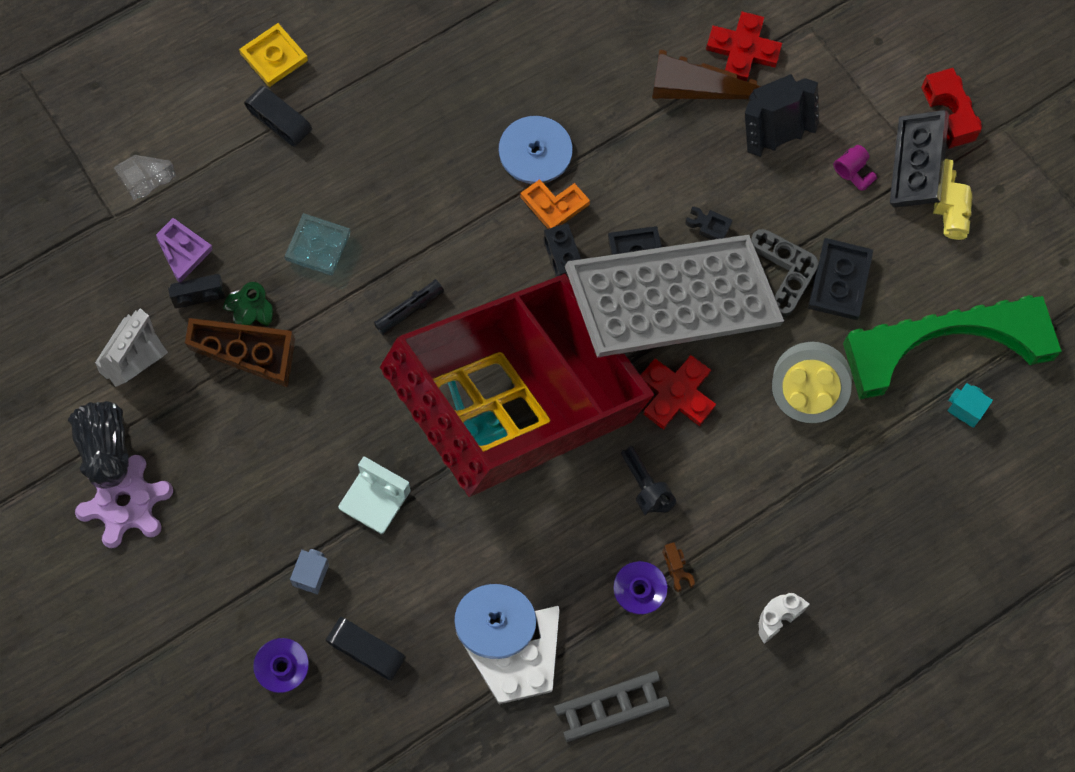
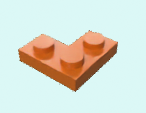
M540 179L520 193V198L547 229L563 225L590 205L588 197L575 183L556 197Z

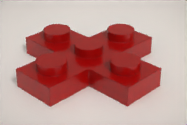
M741 11L736 31L712 26L706 50L729 56L725 70L737 74V79L747 82L752 62L776 68L782 43L759 37L764 17Z
M692 355L689 356L676 373L657 359H654L640 375L649 388L657 394L644 410L643 415L663 430L679 411L700 426L716 406V403L697 390L708 377L711 369Z

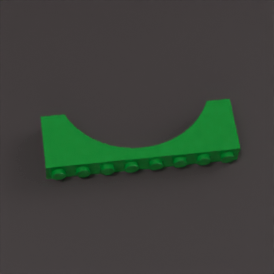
M1028 295L1014 302L1003 300L993 306L985 307V305H978L968 311L961 312L958 309L950 311L943 316L937 317L936 314L923 317L922 320L913 321L912 319L900 321L897 325L888 326V324H881L872 330L856 329L851 331L843 345L859 400L884 395L890 385L891 376L897 363L916 346L941 336L968 334L986 337L1009 347L1029 365L1054 361L1062 351L1043 296L1033 297V295Z

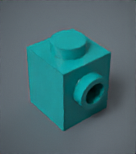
M966 383L962 390L956 388L948 400L952 404L947 411L974 428L993 400L986 396L977 386H971Z

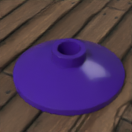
M632 562L618 572L614 581V595L617 602L626 611L638 615L649 614L663 604L667 595V582L663 573L656 566L648 562ZM637 586H641L644 588L645 592L643 594H637L635 592V588Z
M277 638L265 643L259 649L254 659L256 679L265 689L271 692L285 693L294 690L304 681L308 673L309 661L307 654L300 644L291 639ZM280 663L287 664V669L284 672L277 670Z

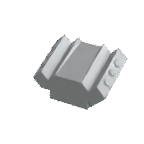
M140 308L138 312L135 310L132 316L128 314L126 318H123L95 364L99 373L106 379L110 378L116 387L126 383L168 352L155 334L149 315Z

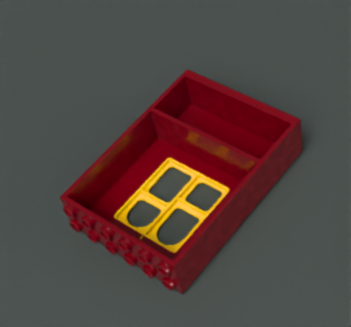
M566 274L397 337L380 365L384 377L391 383L399 399L404 402L411 412L413 419L420 425L428 441L435 447L442 457L443 463L451 470L459 486L464 489L468 497L631 423L654 396V393L624 353L597 357L572 285ZM493 364H499L513 382L514 388L489 399H484L468 374ZM454 380L458 381L472 400L473 405L463 410H454L439 387ZM521 397L528 403L538 417L539 422L524 429H518L503 408V404ZM491 411L500 421L508 435L488 445L479 446L464 425V422L481 413Z

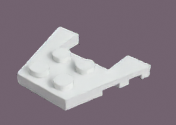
M559 606L535 611L540 639L530 641L522 651L513 656L502 659H489L478 656L466 648L467 653L477 666L481 676L499 704L552 692Z

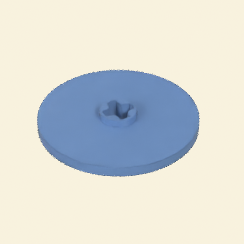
M528 116L513 122L503 132L499 143V157L505 170L517 180L534 184L540 179L543 183H547L558 178L568 168L572 158V142L567 131L556 121L542 116ZM535 146L540 147L539 151L537 150L536 153H532V149Z
M489 584L475 588L463 597L456 609L455 629L458 638L468 650L484 658L502 659L519 653L529 644L535 632L536 616L532 604L521 592L506 585ZM491 618L493 620L500 618V624L497 622L490 624Z

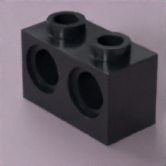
M566 223L544 230L543 243L555 277L566 274L568 277L565 269L567 262L581 260L569 224Z

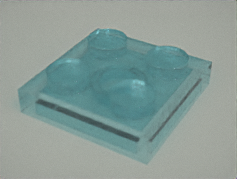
M303 213L284 256L285 260L333 276L350 236V228Z

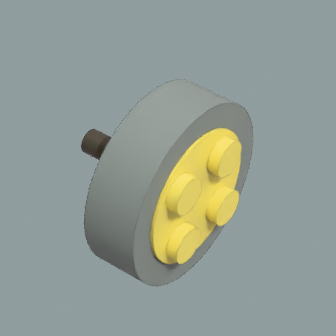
M819 342L800 343L784 352L776 363L772 381L773 396L780 409L791 418L805 423L824 422L838 415L849 401L852 388L851 369L845 357L835 348Z

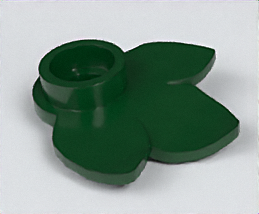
M257 282L246 283L241 291L232 292L224 302L223 309L234 312L233 319L235 324L250 326L257 320L261 324L269 326L273 317V307L265 299L266 291ZM256 290V297L250 299L248 296L249 292Z

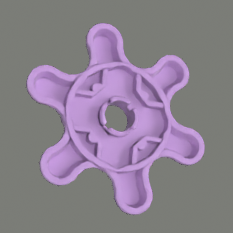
M133 455L129 458L127 476L119 485L107 489L97 488L95 498L91 501L80 503L75 509V515L80 521L87 522L92 519H100L105 523L102 542L108 548L119 546L124 532L129 528H138L147 537H155L161 532V523L152 515V507L158 501L169 499L173 494V487L167 481L153 484L147 483L143 478L146 461L140 455ZM118 495H130V502L126 506L117 505Z

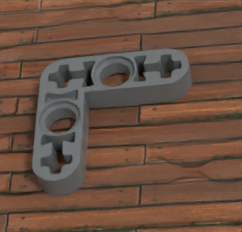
M759 229L753 233L751 238L756 253L789 271L774 296L778 307L786 295L790 297L787 306L784 309L779 308L782 317L786 318L792 314L818 267V259L812 253L765 229ZM762 238L766 239L762 246L758 245V241ZM775 243L773 252H770V248ZM785 248L789 250L791 256L783 259L778 256L777 251ZM808 261L810 266L807 267L804 275L800 273L801 268ZM790 280H797L801 283L802 288L792 290L789 288L788 282Z

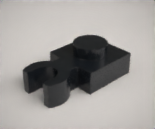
M692 207L690 213L695 215L697 219L693 220L687 217L685 224L690 228L700 227L699 235L710 240H716L726 237L733 220L712 210L709 211L708 215H704L700 208Z

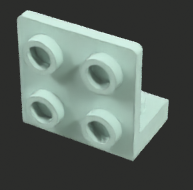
M363 456L358 464L360 473L338 507L340 511L378 533L384 534L410 493V484L407 480Z

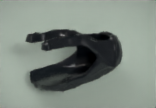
M109 401L104 403L89 402L86 405H81L68 418V422L72 426L73 441L82 458L80 471L97 488L107 489L115 487L127 476L129 457L125 447L123 410L117 404Z

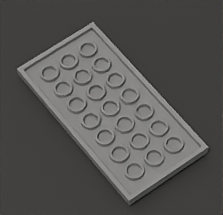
M749 235L568 261L565 265L597 357L778 327L784 322Z

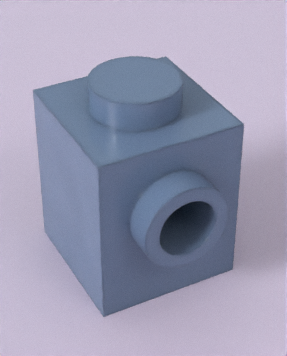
M310 549L309 552L301 550L290 578L292 586L318 594L329 567L328 560L324 557L325 554L314 549Z

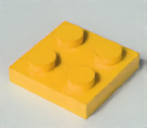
M279 23L239 49L242 57L268 87L308 61L307 55Z

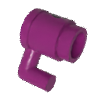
M861 145L849 148L833 163L837 174L845 180H851L860 191L866 190L877 179L874 172H869L863 179L858 174L870 159L869 153Z

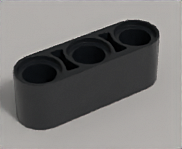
M263 85L244 101L245 107L252 115L293 147H296L312 131V126L302 115Z
M343 617L338 619L325 639L332 647L389 681H392L406 659V656L400 651Z

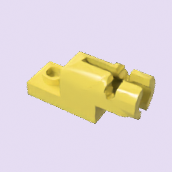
M945 159L941 202L934 203L933 213L943 215L944 235L946 237L963 240L967 238L970 229L969 218L972 208V191L968 185L954 183L956 170H952L953 160Z

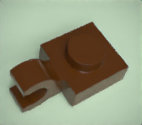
M675 542L664 545L662 553L670 576L673 577V586L676 592L681 591L680 580L688 581L690 588H693L695 584L693 576L683 570L685 557L682 550H677Z

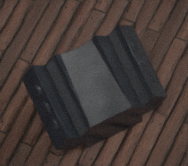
M792 74L754 89L750 94V101L745 111L748 153L761 157L764 147L776 151V148L781 144L794 139L801 140L804 130L816 134L819 124L818 82L806 78L796 82Z

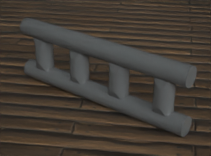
M654 671L554 706L557 716L565 714L570 730L563 732L566 742L670 707L667 697L658 699L652 683L660 681L658 672ZM642 687L648 703L632 708L627 692ZM617 696L622 712L607 717L601 701ZM591 705L596 721L581 726L576 710Z

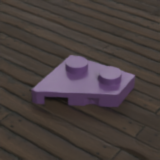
M174 218L156 234L158 243L179 283L212 251L211 244Z

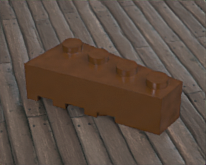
M189 318L185 344L190 351L288 388L296 339L292 331Z

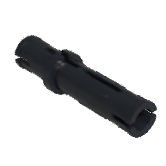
M434 279L420 291L415 290L411 293L412 296L393 308L377 321L375 320L374 325L381 335H384L420 308L422 310L426 308L427 303L441 293H444L443 287Z

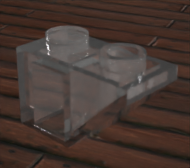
M134 155L114 167L118 179L133 200L147 196L151 190L159 185L169 183L176 176L170 160Z

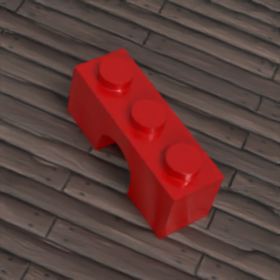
M954 68L926 75L921 88L929 106L944 105L953 112V114L949 115L946 142L948 148L976 141L982 130V124L979 117L974 114L970 97L966 96L963 90L961 77L956 74Z

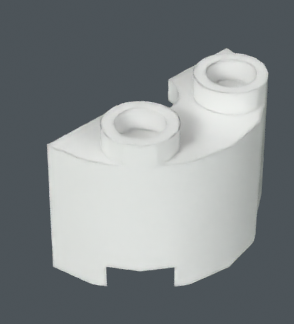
M794 593L779 595L772 599L760 615L759 636L765 644L780 631V628L783 626L781 620H787L791 623L810 604Z

